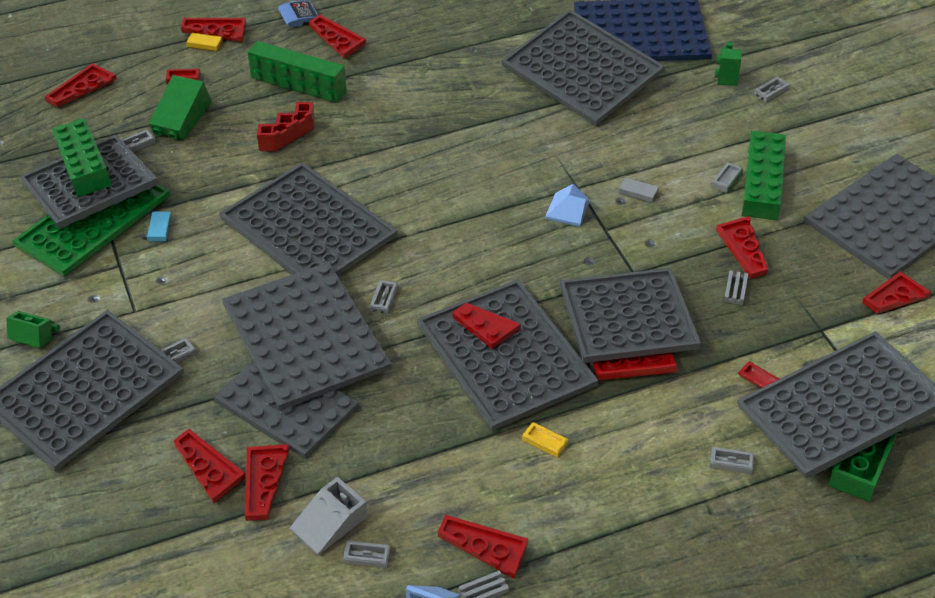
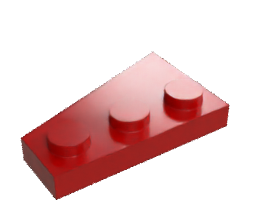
M900 271L865 296L862 303L878 314L929 298L931 292Z
M469 303L463 304L452 312L453 319L491 349L521 329L520 323Z

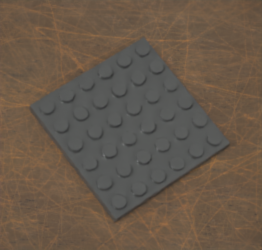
M114 135L96 143L112 183L110 187L77 197L63 158L24 174L20 178L43 210L60 229L69 226L73 222L85 219L95 212H100L104 208L118 204L126 198L133 197L137 193L151 189L159 184L156 176L117 135Z
M671 268L560 280V289L583 363L696 350L701 347V342Z

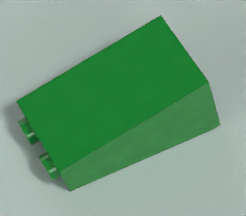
M176 75L172 76L149 122V126L155 135L167 136L174 140H184L212 102L204 82Z

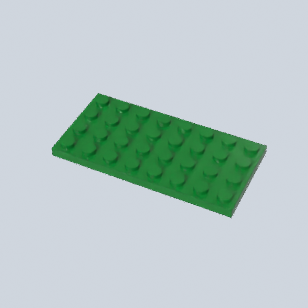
M157 184L149 190L137 193L133 197L126 198L118 204L104 208L100 212H95L85 219L78 220L60 229L47 215L12 241L15 247L65 277L170 197V190Z

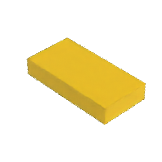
M191 33L186 44L187 47L217 51L223 41L222 37Z
M534 422L531 423L522 435L523 441L557 458L568 445L567 438Z

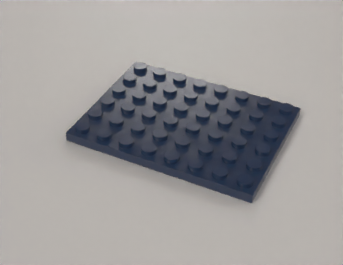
M596 0L574 2L575 13L656 61L712 59V51L698 0Z

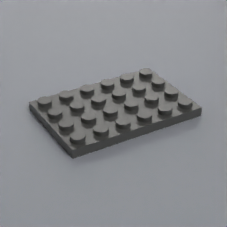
M253 361L213 396L215 403L280 444H289L290 450L304 459L315 451L359 408V402L336 389L279 411Z

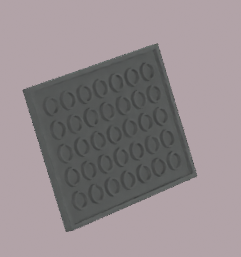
M570 9L501 60L504 67L596 126L665 71V66Z
M896 153L805 215L803 222L887 279H890L935 247V177Z
M303 162L219 213L220 219L292 275L329 262L337 276H339L398 236L395 228Z
M329 262L222 299L229 317L279 411L392 369L391 362Z
M519 279L417 319V325L492 431L598 386V379L587 365L583 363L576 351ZM469 303L520 323L521 329L491 349L453 319L452 312L463 304Z
M107 309L0 386V424L56 472L183 375L184 370Z
M874 331L737 400L738 407L791 464L808 479L935 413V383Z

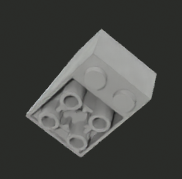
M336 477L316 494L290 526V530L319 556L368 517L366 501L340 478Z

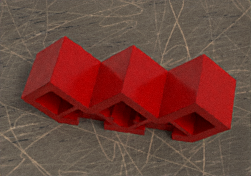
M296 102L295 113H277L276 124H259L257 131L259 151H277L314 129L315 115L313 102Z

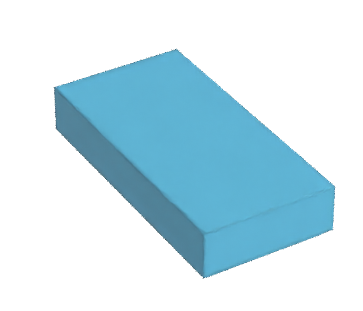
M152 212L147 234L148 241L167 240L171 212Z

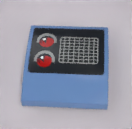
M293 1L278 7L287 26L302 27L303 22H309L318 16L310 1Z

